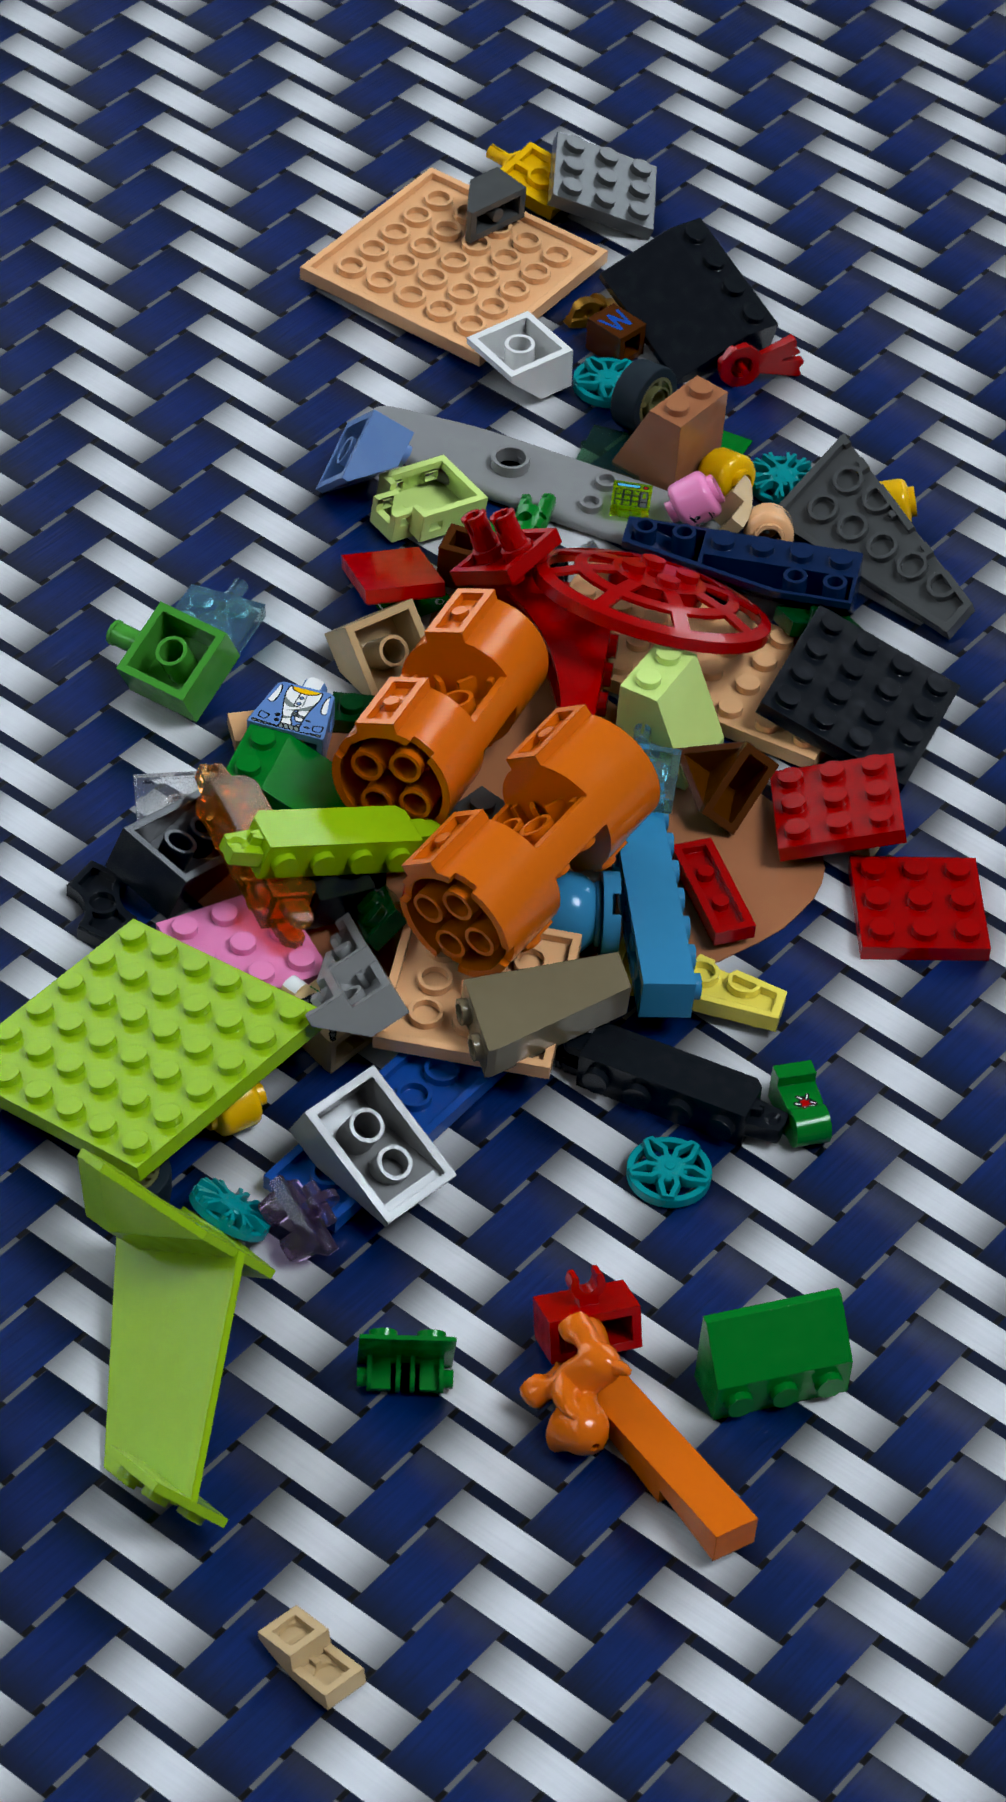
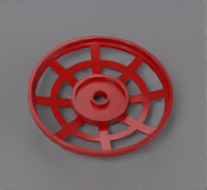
M563 548L552 550L549 553L550 557L548 560L534 567L532 577L536 586L552 601L592 623L639 640L700 653L743 654L763 648L770 636V620L750 600L710 577L687 567L666 561L664 558L654 554L642 555L599 548ZM574 561V565L550 568V565L554 563ZM588 562H597V563H606V564H588ZM597 573L609 574L608 581ZM579 574L587 582L605 593L593 600L569 587L558 577ZM707 592L711 595H714L726 601L727 603L725 605H722L721 603L714 600L705 593ZM620 600H624L650 610L670 614L673 627L641 619L611 607ZM702 603H703L704 605H706V606L709 607V608H699V607H701V605H702ZM739 610L742 611L758 626L750 629L735 614ZM688 618L706 620L725 619L738 633L694 631L690 629Z

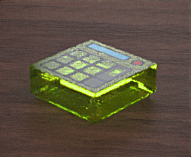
M614 480L609 515L629 518V516L648 518L653 486Z

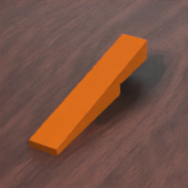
M619 1376L617 1380L598 1393L597 1401L607 1414L610 1424V1440L656 1501L660 1502L665 1499L668 1501L712 1561L754 1542L758 1517L629 1376Z

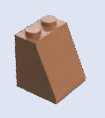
M698 375L648 412L612 460V467L633 479L668 491V487L672 483L694 471H698L701 460L709 452L721 447L728 392Z

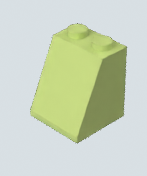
M655 644L620 685L616 725L629 734L644 750L651 762L654 763L658 779L686 790L689 785L675 748L724 743V734L697 655L687 650Z

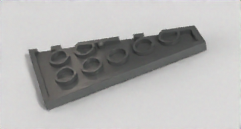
M845 433L837 439L779 504L790 514L793 521L795 540L809 545L863 553L860 582L950 640L975 612L973 603L949 571L945 570L935 557L934 551L926 541H923L915 530V526L885 486L874 476L869 465L862 456H859Z

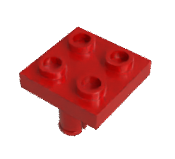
M514 508L500 509L493 513L489 520L485 509H475L466 513L461 518V522L467 530L474 549L469 556L449 572L456 586L474 585L475 588H482L487 585H502L506 588L512 587L525 579V573L531 568L548 560L550 557L549 553L561 544L562 540L557 528L521 529ZM490 522L493 524L496 533L493 531Z

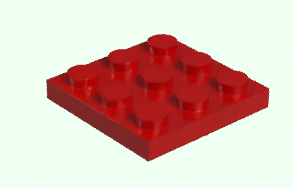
M893 753L883 755L872 754L863 758L828 761L824 764L798 768L788 767L775 771L770 779L780 862L907 843Z
M849 857L848 874L860 959L989 961L991 946L976 858Z

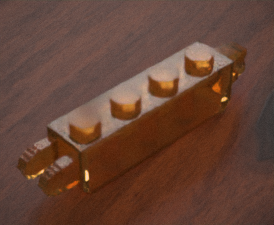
M206 763L199 764L195 774V780L201 794L196 800L195 809L197 816L203 822L212 838L215 849L219 851L228 867L231 878L236 882L244 896L248 909L252 911L261 929L271 928L276 938H279L281 945L293 949L302 946L305 940V932H302V929L310 927L314 918L309 906L317 890L311 877L256 879L251 867L227 864L224 854L219 849L223 835L249 830L258 810L273 809L256 780L246 775L231 776L222 763L211 765Z

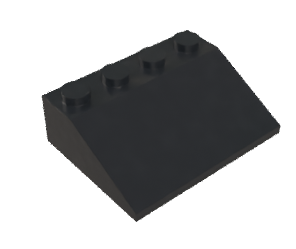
M701 218L667 229L601 272L599 276L600 281L618 306L646 323L645 344L660 365L668 367L676 375L677 385L690 381L697 375L701 377L718 371V358L731 345L736 346L747 342L759 351L771 345L778 327L777 321Z

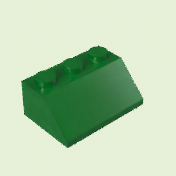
M839 1288L703 1316L694 1377L713 1420L726 1417H741L749 1412L772 1407H787L795 1402L818 1397L829 1398L838 1393L848 1391L853 1358L842 1294Z

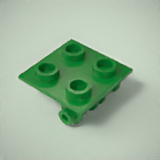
M374 1328L369 1330V1334H359L357 1364H367V1366L357 1367L356 1386H366V1391L390 1392L391 1365H395V1392H400L401 1366H410L409 1393H414L415 1366H419V1393L443 1394V1389H453V1370H444V1367H452L457 1337H446V1332L435 1329L420 1330L417 1332V1336L398 1335V1331L391 1328Z

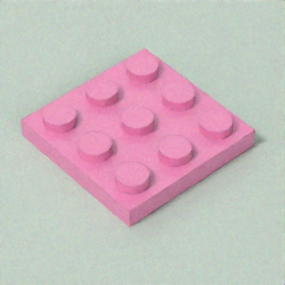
M275 884L156 923V930L279 989L293 975L299 977L307 984L312 983L318 978L323 962L319 951Z

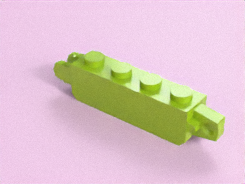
M396 805L258 810L249 830L224 834L219 849L224 854L228 865L251 867L256 879L405 872L401 865L441 825L437 821L428 818L426 820L423 818L411 819L406 810Z

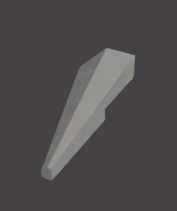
M346 913L335 922L339 929V934L336 933L330 937V943L334 950L325 953L316 981L321 990L311 996L310 1001L317 1008L307 1012L305 1016L312 1027L373 1037L408 1014L409 1010L372 949L365 941L358 926L350 914Z

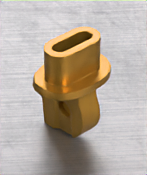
M600 293L581 297L573 303L569 314L565 317L564 323L569 328H586L588 318L594 313L605 309L613 303L618 304L612 297L606 298Z

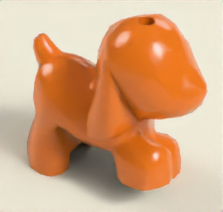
M579 1311L569 1315L558 1325V1331L563 1340L576 1346L578 1353L563 1364L556 1361L553 1368L545 1374L530 1376L520 1386V1396L526 1404L535 1409H541L549 1401L553 1400L556 1409L549 1418L545 1435L546 1443L554 1453L566 1451L575 1455L586 1456L594 1455L603 1450L609 1438L610 1424L607 1414L597 1401L598 1393L617 1380L619 1376H630L632 1370L628 1364L621 1361L616 1349L610 1345L606 1329L601 1321L594 1317H588L587 1314Z

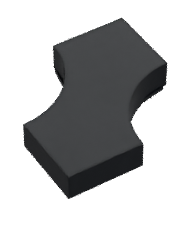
M91 860L66 885L67 896L73 899L84 912V916L77 928V939L95 948L133 918L138 920L136 916L125 909L120 900L123 892L127 889V885L111 870Z

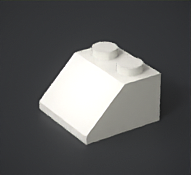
M529 311L467 337V344L509 382L540 399L572 386L573 349Z

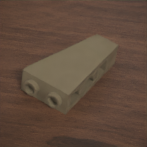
M619 952L464 979L461 998L456 999L455 1003L456 1014L460 1025H467L469 1030L468 1047L472 1060L480 1062L484 1077H491L516 1066L518 1061L527 1057L533 1058L544 1053L546 1048L554 1044L556 1046L561 1045L627 1014L631 984Z

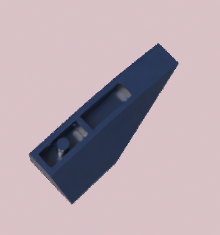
M629 516L622 538L621 547L633 553L660 556L666 561L687 567L710 577L739 594L804 607L821 605L834 612L854 614L860 589L863 553Z

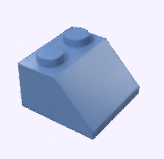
M375 409L349 421L315 490L325 493L380 475V473L390 471L398 466L402 467L412 452V446L409 443L414 432Z

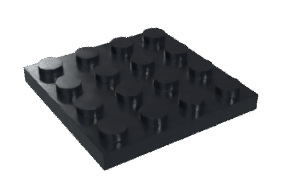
M820 605L755 713L838 761L863 758L872 754L883 755L893 753L899 793H901L958 692L960 685Z

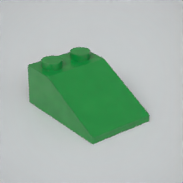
M254 724L249 725L221 776L220 805L236 819L252 823L258 810H265L266 808L270 810L346 807L339 797L333 782L332 761L291 734Z

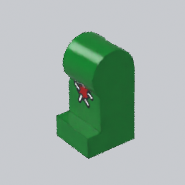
M811 1060L774 1065L772 1067L768 1097L772 1106L789 1114L784 1133L793 1148L828 1143L832 1138L830 1114L826 1105L823 1104L822 1096L815 1082L816 1070Z

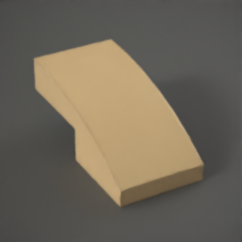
M745 475L724 497L725 502L721 503L722 511L718 517L714 518L721 526L718 530L739 533L749 519L753 503L751 480Z
M297 1605L258 1631L259 1640L279 1665L304 1691L327 1710L366 1683L364 1668L332 1645L329 1629Z

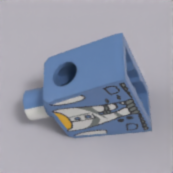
M313 677L306 679L302 686L288 682L277 683L249 716L247 729L250 724L291 734L326 757L334 728L335 697L331 693H327V686L323 681Z

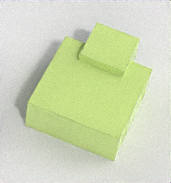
M440 455L380 473L377 494L373 496L370 522L391 543L412 536L419 542L445 535L451 523L465 527L461 522L463 515L475 509L486 510L488 497L445 455ZM439 469H442L448 476V485L435 480L438 477Z

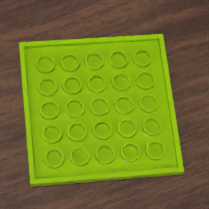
M133 918L0 1023V1108L79 1150L81 1148L86 1149L117 1167L128 1176L141 1182L320 1032L322 1028L312 1027L305 1016L307 1012L317 1007Z

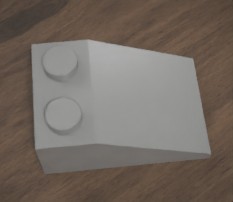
M372 1065L305 1111L289 1129L315 1166L385 1227L457 1176L375 1065Z

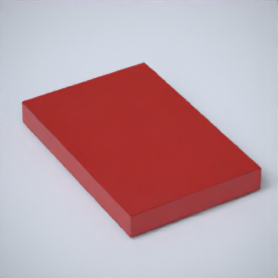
M419 547L341 555L343 571L367 605L446 596L445 581Z

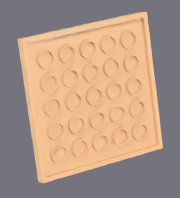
M430 167L300 266V279L480 367L486 360L467 344V337L526 311H529L537 319L540 318L606 264L608 250L528 212L524 213V218L481 239L468 243L465 241L470 185Z

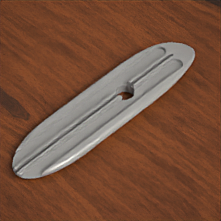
M378 406L374 408L414 432L409 443L412 446V452L405 463L406 466L445 455L490 501L517 509L522 494H530L533 504L538 506L544 493H552L556 497V505L550 519L551 522L619 545L622 544L629 516L673 523L664 506V503L670 500L668 491L654 485L480 427L397 407ZM515 461L521 465L510 467L501 464V462ZM439 469L438 477L435 480L448 485V476L442 469ZM617 482L640 485L641 489L617 486ZM647 486L649 487V489L644 490L643 487ZM623 489H628L625 490V494L631 495L630 490H635L633 495L639 496L640 493L637 491L648 492L647 508L633 507L638 506V502H632L631 506H626L630 504V501L625 500L623 501L624 505H619L622 500L615 499L617 504H614L615 491L623 493ZM616 494V498L622 499V495ZM643 494V499H646V494ZM624 495V499L630 500L631 496ZM633 496V497H632V500H633V501H638V500H639V497H634V496ZM712 519L699 527L718 530L721 526Z

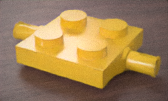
M531 141L522 150L508 153L495 144L488 148L486 158L502 166L501 170L526 187L525 207L548 220H551L561 211L547 205L552 153Z

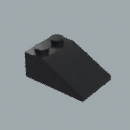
M199 789L124 827L105 866L118 876L125 885L129 886L147 901L155 911L169 919L194 906L238 867V865L227 864L224 854L219 849V845L224 834L249 829L207 793Z

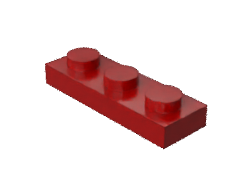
M712 838L674 844L672 860L679 861V877L713 945L754 938L756 924Z

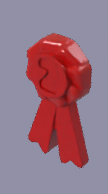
M789 334L760 351L747 342L736 346H729L724 354L718 358V374L722 381L729 386L739 387L752 383L760 373L800 376L799 368L804 363V360L801 356H795L800 351L796 346V338L793 334Z

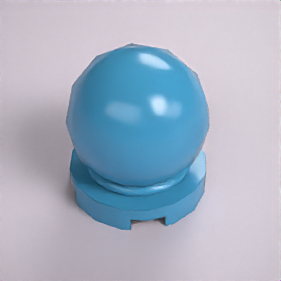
M568 871L556 879L560 890V907L557 914L551 919L553 923L548 928L582 934L580 952L592 944L594 947H597L598 955L619 952L621 915L614 913L616 894H622L620 871H601L600 879L595 883L584 874Z

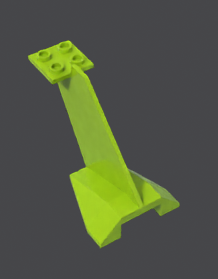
M81 1148L77 1159L86 1216L107 1232L116 1236L104 1468L127 1487L133 1490L136 1486L142 1488L140 1492L158 1505L165 1508L169 1503L178 1506L176 1511L193 1523L202 1526L205 1519L224 1528L229 1519L200 1497L199 1491L241 1276L271 1279L276 1270L239 1240L209 1224L197 1213L184 1206L181 1210L176 1208L117 1167Z

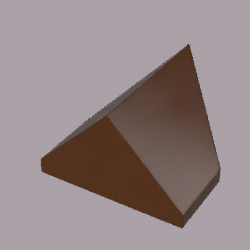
M746 741L675 748L698 811L732 835L735 834L779 767L778 763Z

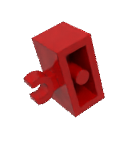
M592 1265V1276L587 1283L580 1284L579 1277L571 1269L567 1271L565 1277L569 1290L533 1296L535 1339L551 1365L555 1364L556 1361L566 1362L578 1353L576 1346L563 1340L558 1331V1325L566 1317L579 1311L587 1314L588 1317H594L601 1321L606 1329L610 1345L617 1352L642 1347L641 1305L623 1279L606 1283L599 1267Z

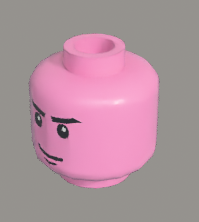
M694 471L668 487V497L670 500L665 502L664 506L673 523L681 521L683 524L699 527L720 515L722 511L721 503L725 502V498L712 474L706 476L701 471Z

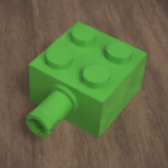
M161 601L141 631L123 623L121 620H116L110 625L106 634L108 644L126 651L116 669L131 691L196 723L241 656L226 632Z

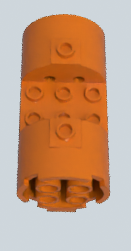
M457 588L406 658L401 675L399 677L390 676L356 720L355 726L339 746L332 761L333 782L339 797L346 807L396 805L406 810L411 819L423 818L426 820L428 818L437 821L441 825L479 774L483 764L485 749L491 747L494 742L509 732L541 687L547 676L549 666L545 642L535 625L522 612L508 603L497 599L495 589Z
M585 704L556 708L506 758L511 770L506 775L503 783L505 805L492 819H489L484 809L453 812L401 865L407 877L402 882L405 884V894L399 900L409 927L419 941L435 957L442 952L459 964L457 971L472 977L502 973L520 952H526L538 945L541 941L542 933L553 923L551 919L557 914L560 907V890L556 879L566 874L570 868L574 872L586 870L600 872L609 868L616 861L617 853L628 843L626 841L627 838L656 809L659 803L660 783L656 770L647 754L629 734L612 722L592 715Z

